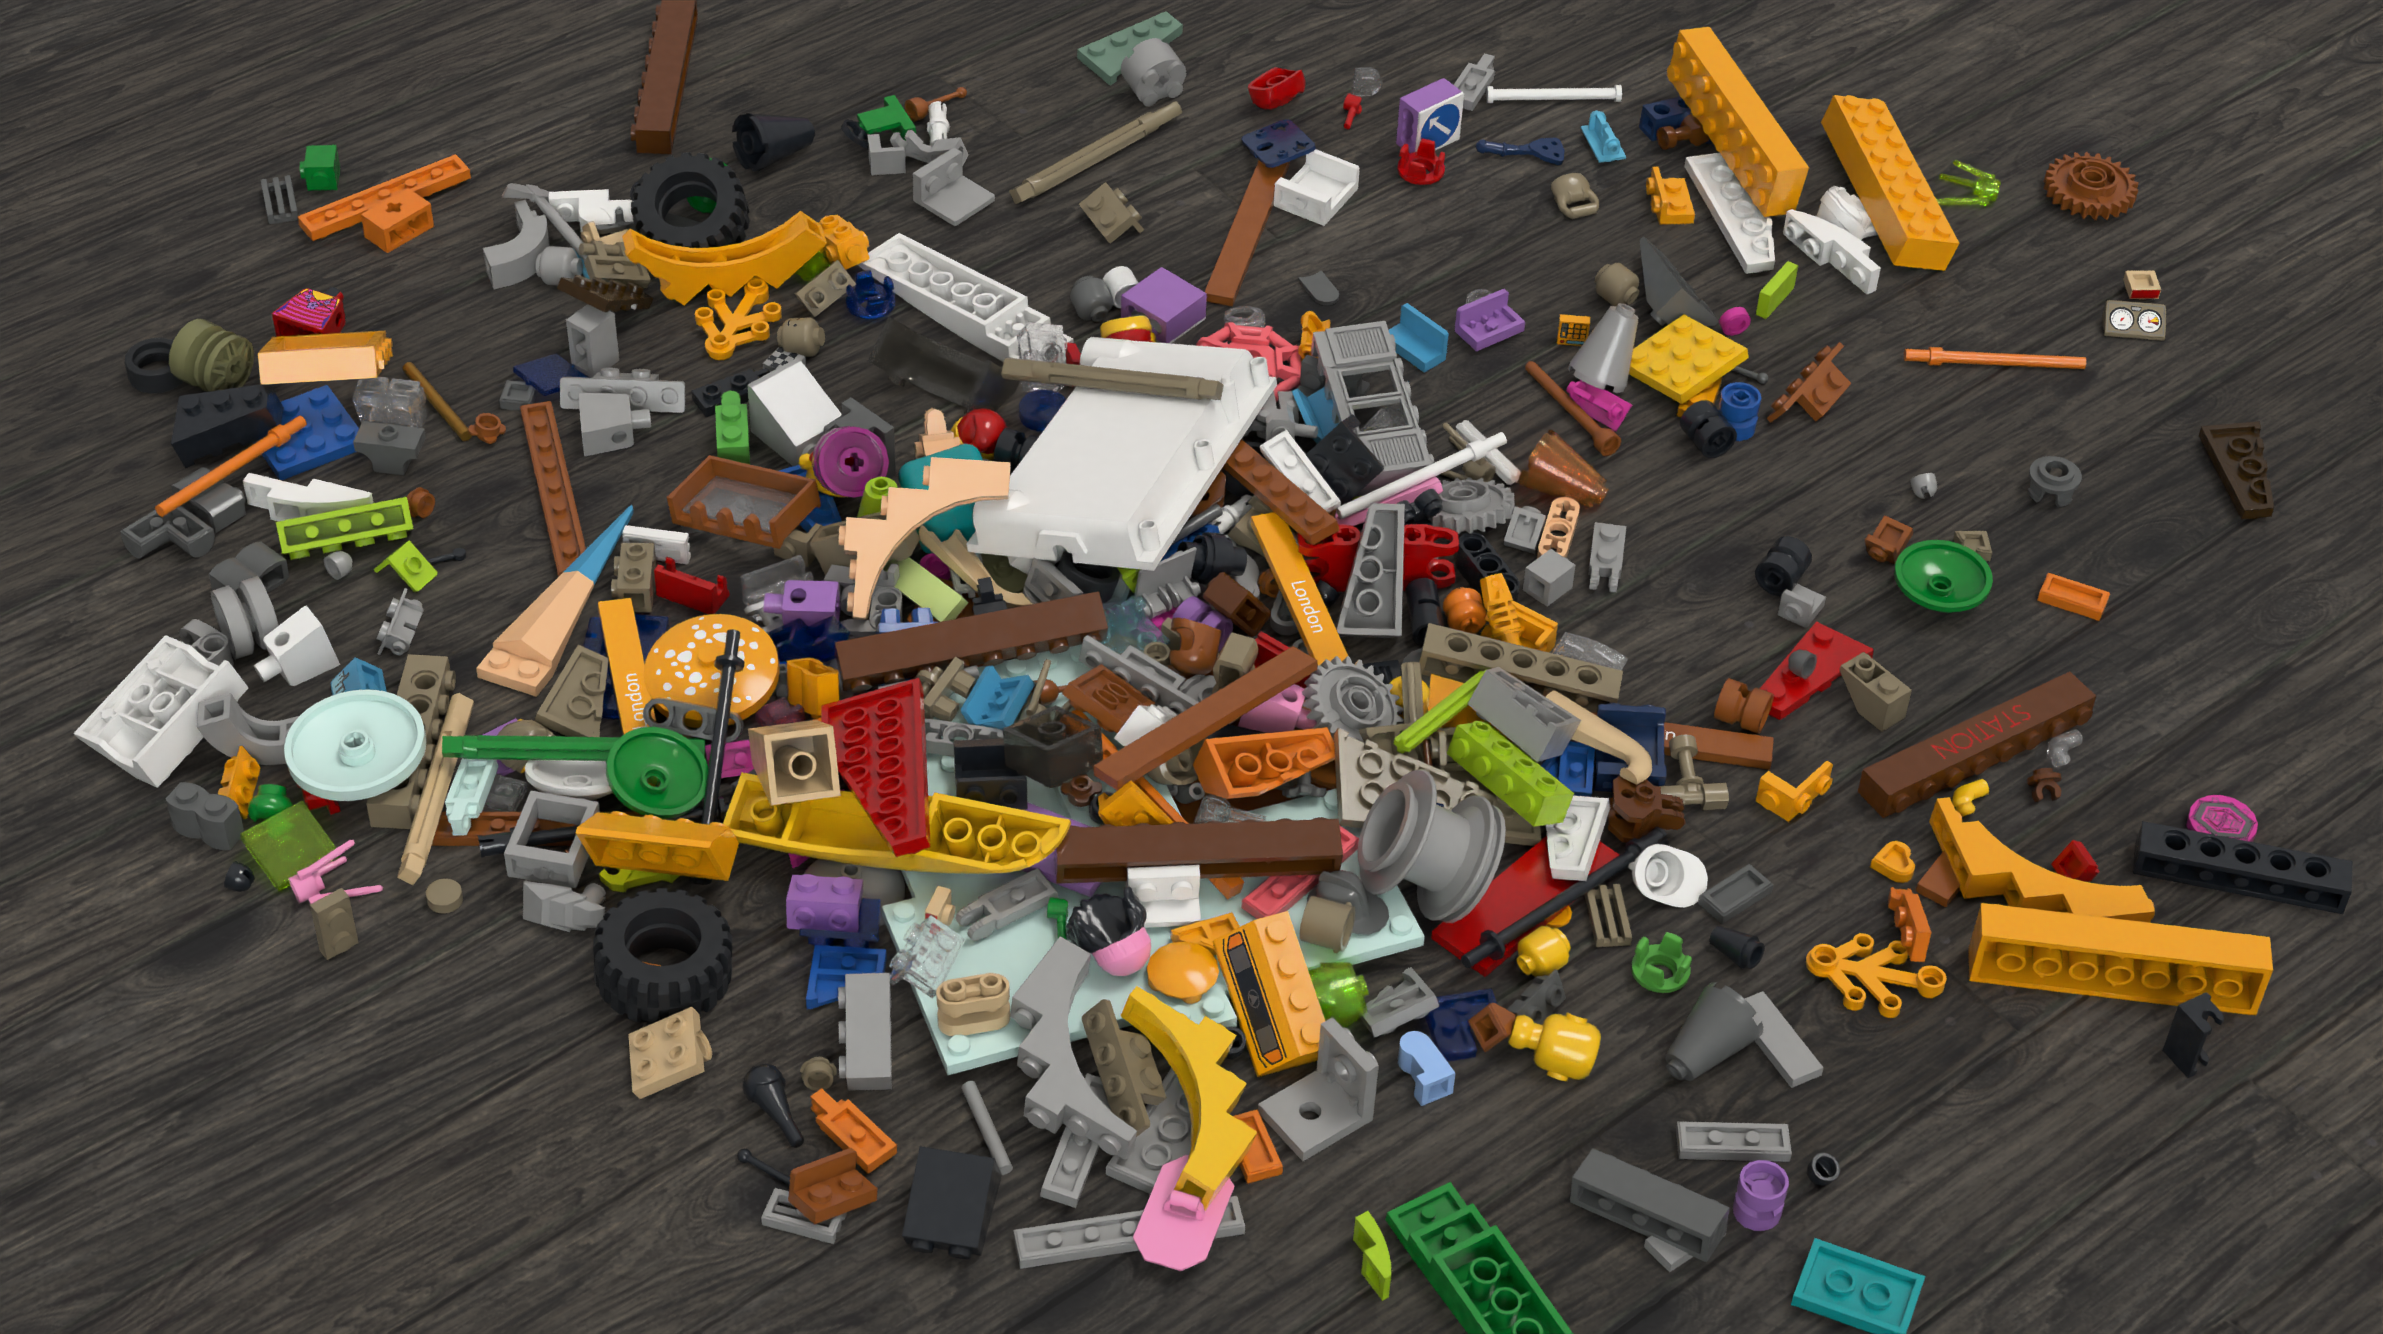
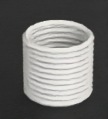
M1124 266L1111 269L1103 278L1113 297V305L1121 309V295L1138 284V281L1132 271Z

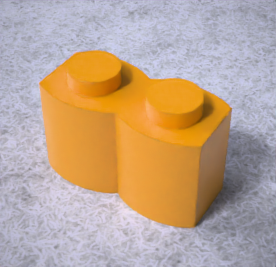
M814 658L787 661L788 702L796 706L797 710L811 714V718H821L822 705L839 701V671L833 667L823 665V662Z

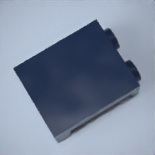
M1599 704L1596 716L1627 734L1649 753L1652 760V773L1647 780L1654 786H1665L1664 722L1666 708L1653 705ZM1595 749V791L1613 792V780L1620 776L1621 768L1628 767L1627 763L1618 757Z

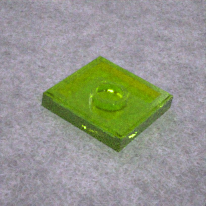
M303 801L241 833L242 842L278 892L290 886L288 878L296 875L297 871L309 867L336 849V846Z

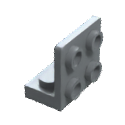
M954 147L913 173V201L953 226H957L995 201L993 193L963 176L962 152Z

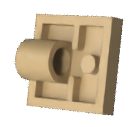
M693 1007L628 1034L632 1092L639 1099L704 1072V1062L712 1058L710 1043L701 1030L700 1014Z

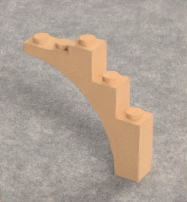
M931 457L930 466H924L923 485L929 486V490L889 487L888 496L882 495L881 515L887 516L886 520L846 517V526L840 525L839 545L844 546L845 554L857 555V560L851 559L849 572V579H855L854 592H848L847 612H853V619L868 620L871 597L881 571L893 552L914 530L934 516L957 506L979 501L1008 499L1010 463Z

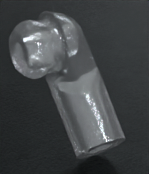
M2074 729L2049 741L2047 755L2048 758L2051 757L2053 766L2059 767L2070 762L2071 758L2067 751L2083 743L2081 733Z

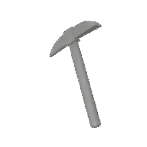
M508 184L502 194V198L530 199L531 202H535L585 262L588 255H580L579 245L584 242L549 203L550 191L540 189L535 185Z

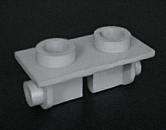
M404 588L399 600L393 598L386 613V616L390 617L391 621L390 623L383 622L376 638L382 641L377 653L378 655H381L384 647L391 649L396 655H402L410 648V643L415 633L414 630L417 628L424 609L420 601L405 598L407 588Z

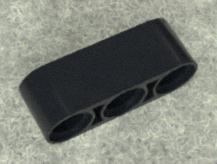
M1475 532L1463 534L1459 538L1456 567L1469 585L1480 593L1483 601L1480 579L1502 573L1513 601L1517 602L1520 582L1483 535Z

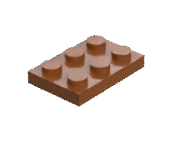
M1102 664L1069 682L1062 693L1069 699L1072 707L1081 712H1088L1097 719L1096 722L1101 728L1115 733L1120 731L1138 705H1155L1154 701Z

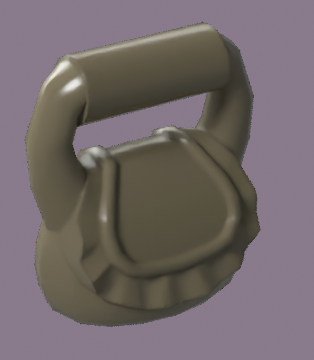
M1581 173L1565 174L1552 182L1551 190L1559 210L1566 217L1575 219L1596 214L1599 210V199L1590 189L1586 177ZM1589 200L1591 202L1589 204L1580 205L1572 208H1568L1566 206V204L1570 205L1571 203Z

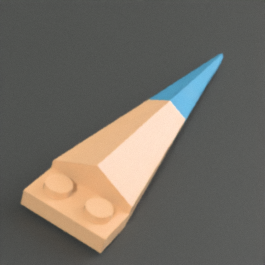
M632 505L493 642L492 650L476 668L477 678L535 697L539 695L553 677L589 595L621 537L625 525L629 523L633 516Z

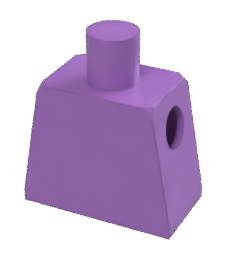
M788 580L785 582L784 594L765 593L764 613L782 614L784 628L836 637L841 610L838 582Z

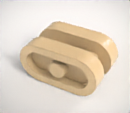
M986 973L950 979L941 983L936 990L938 1028L948 1036L970 1035L999 1030L1010 1021L1009 981L1000 974Z

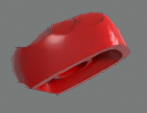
M1274 67L1253 80L1248 85V91L1253 104L1255 103L1263 109H1274L1289 103L1298 93H1304L1306 81L1302 70L1294 71Z

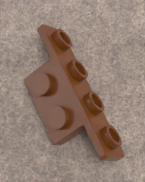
M1841 342L1832 348L1828 345L1822 348L1814 356L1817 362L1812 361L1800 372L1803 378H1796L1785 389L1788 392L1787 396L1782 394L1773 402L1771 407L1774 410L1767 417L1770 423L1785 413L1795 401L1815 421L1824 416L1851 385V382L1831 362L1844 347Z

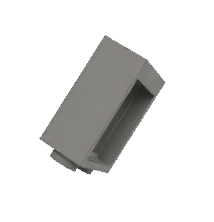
M530 791L504 852L507 876L576 888L589 857L588 852L577 835L574 838L569 853L529 847L526 844L537 818L581 825L597 812L600 813L599 803L583 798L577 799L553 793Z

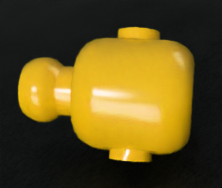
M1568 1012L1566 1016L1552 1014L1546 1017L1542 1025L1534 1023L1529 1016L1519 1015L1515 1017L1508 1043L1516 1049H1533L1534 1062L1539 1068L1548 1071V1076L1567 1082L1568 1078L1580 1080L1589 1076L1598 1054L1601 1034L1594 1025L1587 1023L1586 1018L1577 1017Z

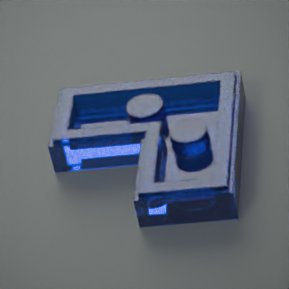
M1492 988L1436 997L1439 1007L1429 1011L1425 1016L1435 1046L1447 1062L1476 1057L1477 1048L1470 1031L1471 1026L1467 1020L1490 1003L1497 1004Z

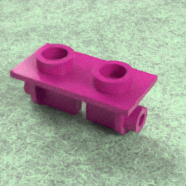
M1582 380L1576 383L1570 382L1566 390L1570 398L1591 418L1616 432L1632 407V404L1609 391L1596 388Z

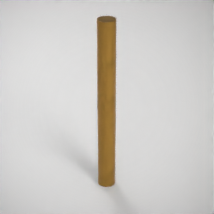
M412 362L405 363L402 368L404 373L461 440L468 441L472 437L468 433V427Z

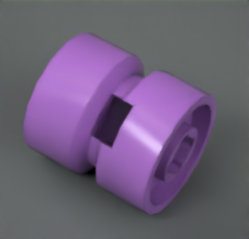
M1195 596L1184 600L1172 617V619H1189L1222 631L1218 652L1223 648L1228 636L1233 631L1231 619L1219 611L1212 610L1210 605Z
M1756 1160L1749 1162L1743 1167L1733 1203V1214L1744 1227L1754 1231H1765L1772 1229L1779 1223L1789 1187V1179L1784 1169L1768 1160Z

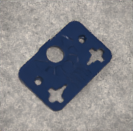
M1289 119L1278 121L1248 133L1241 138L1242 143L1250 150V153L1268 168L1279 166L1309 154L1316 149L1315 143ZM1279 127L1285 128V127H1286V129H1285L1286 131L1284 132L1283 130H1280V129H1277V128H1279ZM1297 145H1300V146L1306 147V148L1303 149V150L1297 149V148H1298ZM1272 146L1268 150L1259 151V149L1263 147Z

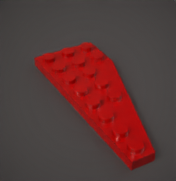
M920 678L822 705L821 722L832 725L834 729L838 773L895 857L905 854H916L923 849L930 848L924 690Z

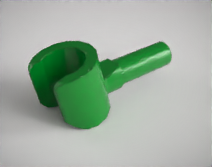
M1050 897L1047 918L1057 919L1058 938L1061 936L1067 940L1068 901Z

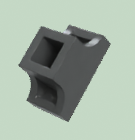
M363 421L353 443L356 452L366 455L371 460L374 472L404 476L411 459H417L426 435L424 428Z

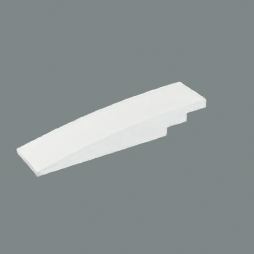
M900 233L868 253L870 259L858 264L859 267L921 312L1004 362L1005 358L1055 362L1064 343H1074L1073 338L1051 328L1050 317L1028 307L1027 296Z

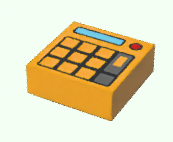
M1560 314L1557 344L1582 346L1589 335L1590 317Z

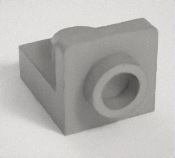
M1515 506L1505 535L1504 545L1534 554L1541 532L1545 526L1546 515L1541 514L1538 509L1530 506H1524L1523 508Z
M1797 584L1792 591L1786 589L1782 593L1778 616L1807 628L1824 607L1826 597Z

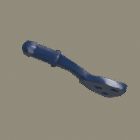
M1540 138L1530 142V144L1519 146L1506 144L1505 142H1489L1483 139L1478 141L1475 146L1477 151L1482 154H1499L1502 157L1505 155H1534L1543 161L1556 165H1562L1564 161L1565 150L1558 138Z

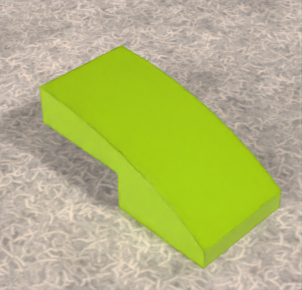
M1369 1211L1355 1217L1353 1240L1363 1252L1361 1274L1383 1301L1389 1298L1391 1283L1390 1255L1380 1228Z

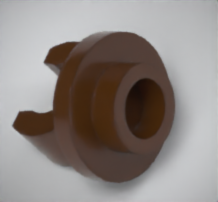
M2040 768L2032 771L2033 776L2027 778V785L2035 786L2032 790L2033 800L2040 802L2043 799V788L2050 791L2052 801L2059 799L2061 788L2056 782L2062 780L2061 774L2053 772V768Z

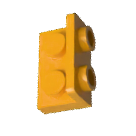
M1652 167L1651 177L1646 179V193L1651 195L1652 213H1656L1659 225L1694 223L1695 212L1685 178L1662 179L1659 167Z
M1132 780L1110 797L1105 792L1098 796V814L1105 824L1135 826L1140 823H1148L1150 825L1174 823Z

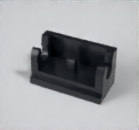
M2207 992L2178 1005L2162 1050L2187 1078L2196 1075L2198 1059L2204 1066H2207L2209 1062L2207 1053L2202 1049L2207 1035L2211 1034L2212 1031L2207 1022L2208 1017L2211 1016L2219 1025H2222L2224 1020L2222 1012L2210 1000L2211 996Z

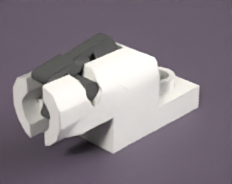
M608 189L549 192V203L566 222L580 221L581 232H583L582 227L592 221L595 223L598 234H613L626 229H632L637 232L631 213L632 200H610Z

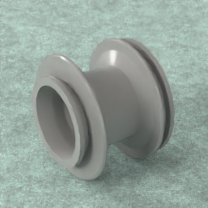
M1423 769L1413 770L1397 782L1389 785L1379 795L1365 819L1357 851L1361 881L1366 891L1373 895H1381L1390 891L1403 879L1417 885L1418 905L1424 917L1432 921L1441 920L1446 923H1454L1472 911L1484 896L1494 878L1505 843V819L1498 807L1491 805L1485 797L1479 795L1471 796L1461 801L1451 811L1436 805L1437 791L1433 776Z

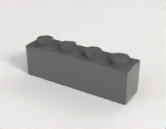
M1592 1148L1572 1177L1570 1203L1647 1237L1652 1235L1706 1263L1726 1233L1730 1207Z

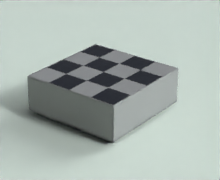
M779 346L763 363V368H768L772 372L796 358L801 360L804 365H806L805 356L786 352Z

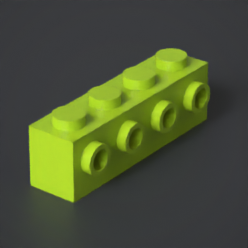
M407 497L276 522L282 555L289 554L290 560L309 557V550L322 548L323 554L343 550L342 544L355 542V547L375 544L374 538L387 535L388 541L407 538L406 531L413 530Z
M1474 721L1473 723L1456 726L1447 755L1533 827L1563 823L1574 795L1570 789L1488 722Z

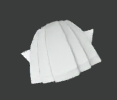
M1833 186L1820 199L1821 204L1816 217L1837 225L1860 240L1878 235L1861 200L1854 194L1850 196L1845 188Z

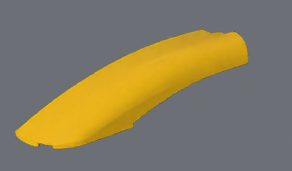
M743 772L723 824L731 828L739 843L860 866L917 872L964 874L1008 873L1028 868L1050 855L1062 842L1071 825V820L934 792L933 796H928L931 847L923 849L916 854H905L895 857L852 792L840 791L841 796L770 805L758 776Z

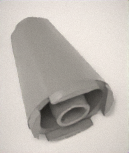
M1618 303L1617 306H1610L1570 361L1568 370L1575 369L1573 375L1576 378L1602 390L1605 389L1606 385L1614 386L1613 392L1615 393L1624 391L1627 386L1639 319L1634 314L1635 309L1622 303Z

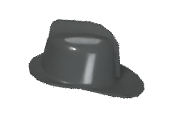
M1338 870L1330 873L1323 871L1319 876L1318 885L1310 891L1307 897V903L1311 896L1343 904L1351 902L1352 906L1355 907V922L1352 931L1355 934L1369 935L1379 932L1386 926L1389 919L1388 907L1385 902L1377 895L1367 892L1359 877L1350 871Z

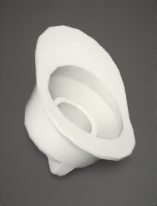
M1654 844L1647 847L1635 859V862L1629 863L1628 866L1632 870L1633 882L1638 890L1649 899L1667 905L1683 908L1694 905L1698 902L1699 895L1707 889V872L1699 858L1667 845Z

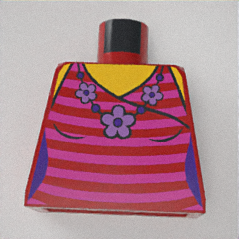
M330 287L325 293L309 288L300 291L272 313L276 337L340 333L346 322L342 292L335 287Z

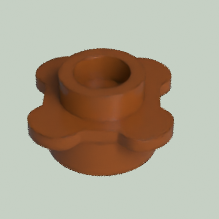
M490 413L478 415L475 425H470L468 428L470 435L477 436L478 439L489 444L495 443L497 437L506 431V427L501 424L500 419Z

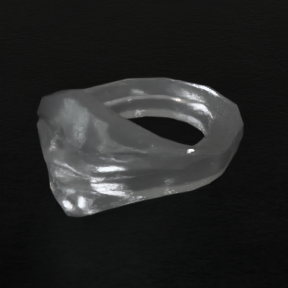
M1239 306L1225 312L1224 322L1264 328L1265 314L1263 310L1257 307ZM1243 312L1252 313L1248 318L1232 316Z

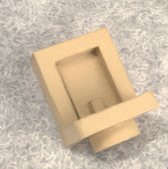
M592 221L582 227L581 239L584 243L589 244L591 241H602L603 244L615 245L616 242H623L622 236L628 229L600 238L595 223Z

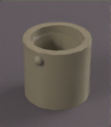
M1311 896L1303 913L1300 926V940L1333 949L1334 953L1344 951L1353 931L1355 907L1352 906L1351 902L1343 904Z

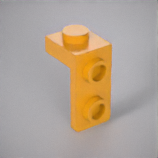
M1829 761L1824 762L1797 788L1768 771L1760 778L1756 802L1789 822L1798 813H1805L1815 797L1819 794L1822 796L1829 790L1833 781L1830 777L1833 764Z

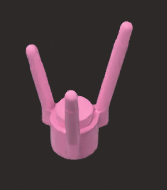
M354 840L347 841L309 867L297 871L296 875L288 878L299 903L308 900L312 904L331 894H320L319 891L325 889L321 876L347 862L345 856L335 861L332 860L354 846ZM375 885L344 891L349 897L381 892L383 887Z

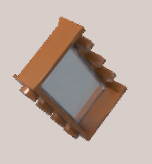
M711 455L667 496L673 524L777 549L781 548L784 539L815 507H821L815 479Z

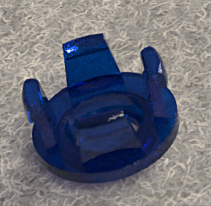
M871 270L856 273L855 288H852L850 284L846 287V307L848 311L854 316L863 319H877L888 315L896 304L895 295L892 292L894 290L892 279L886 276L883 285L874 283ZM867 301L866 308L860 306L863 302Z

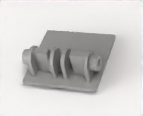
M1196 547L1172 554L1169 558L1160 561L1154 571L1139 570L1132 605L1133 612L1139 610L1143 618L1148 617L1152 619L1166 611L1172 610V606L1174 608L1179 607L1187 598L1197 597V595L1201 594L1198 583L1190 581L1197 550Z

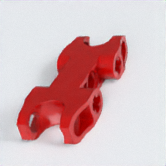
M1427 524L1404 525L1403 591H1405L1406 586L1411 581L1418 578L1431 579L1437 584L1438 588L1448 587L1455 583L1454 564L1445 559L1435 558L1451 556L1458 552V532L1449 528ZM1338 525V532L1321 540L1322 544L1317 545L1307 544L1305 542L1306 539L1298 533V552L1308 557H1319L1317 559L1305 560L1310 572L1320 573L1319 576L1313 578L1315 584L1322 580L1337 592L1345 591L1360 540V531L1351 525ZM1439 538H1445L1451 543L1438 544L1434 543V541ZM1443 571L1448 575L1436 577L1431 572Z

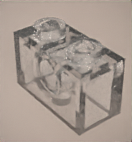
M1028 322L1017 335L1019 359L1067 364L1065 354L1067 351V339L1063 336L1062 325ZM1022 381V389L1025 392L1057 394L1065 386Z

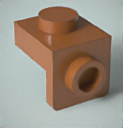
M1884 515L1873 535L1868 534L1865 538L1866 551L1873 559L1879 562L1888 561L1895 565L1898 556L1913 535V528Z

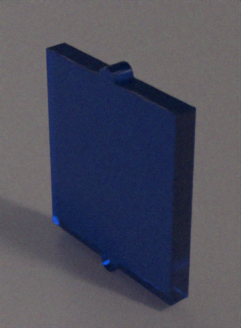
M557 353L513 366V372L522 378L526 385H531L544 396L560 392V379L562 377L588 378L577 370L574 364L568 363Z

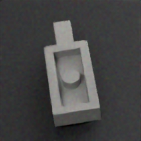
M1484 53L1477 65L1468 63L1455 82L1454 86L1464 93L1463 109L1473 111L1486 92V87L1490 86L1494 80L1493 60L1495 56Z

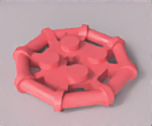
M1234 322L1225 323L1222 329L1212 335L1200 338L1196 345L1246 349L1253 358H1266L1269 377L1284 380L1277 384L1273 390L1276 403L1278 402V391H1291L1300 385L1302 360L1298 353L1299 346H1293L1275 333L1271 326L1267 325L1265 328L1235 325ZM1269 343L1275 347V350L1269 346ZM1283 361H1288L1290 366L1283 365Z

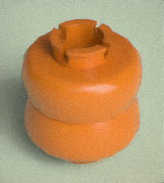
M1456 588L1444 599L1442 607L1447 617L1449 628L1475 634L1486 624L1484 619L1487 611L1483 606L1480 593L1475 589Z

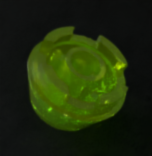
M1319 962V967L1308 971L1325 1021L1333 1017L1342 1028H1348L1368 1012L1364 997L1369 995V991L1363 975L1356 976L1350 962Z

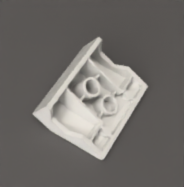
M165 635L74 732V735L135 778L158 788L203 739V735L197 728L199 702L229 693L238 702L239 698L248 689V686L229 661L224 660L218 666L207 661L192 646Z

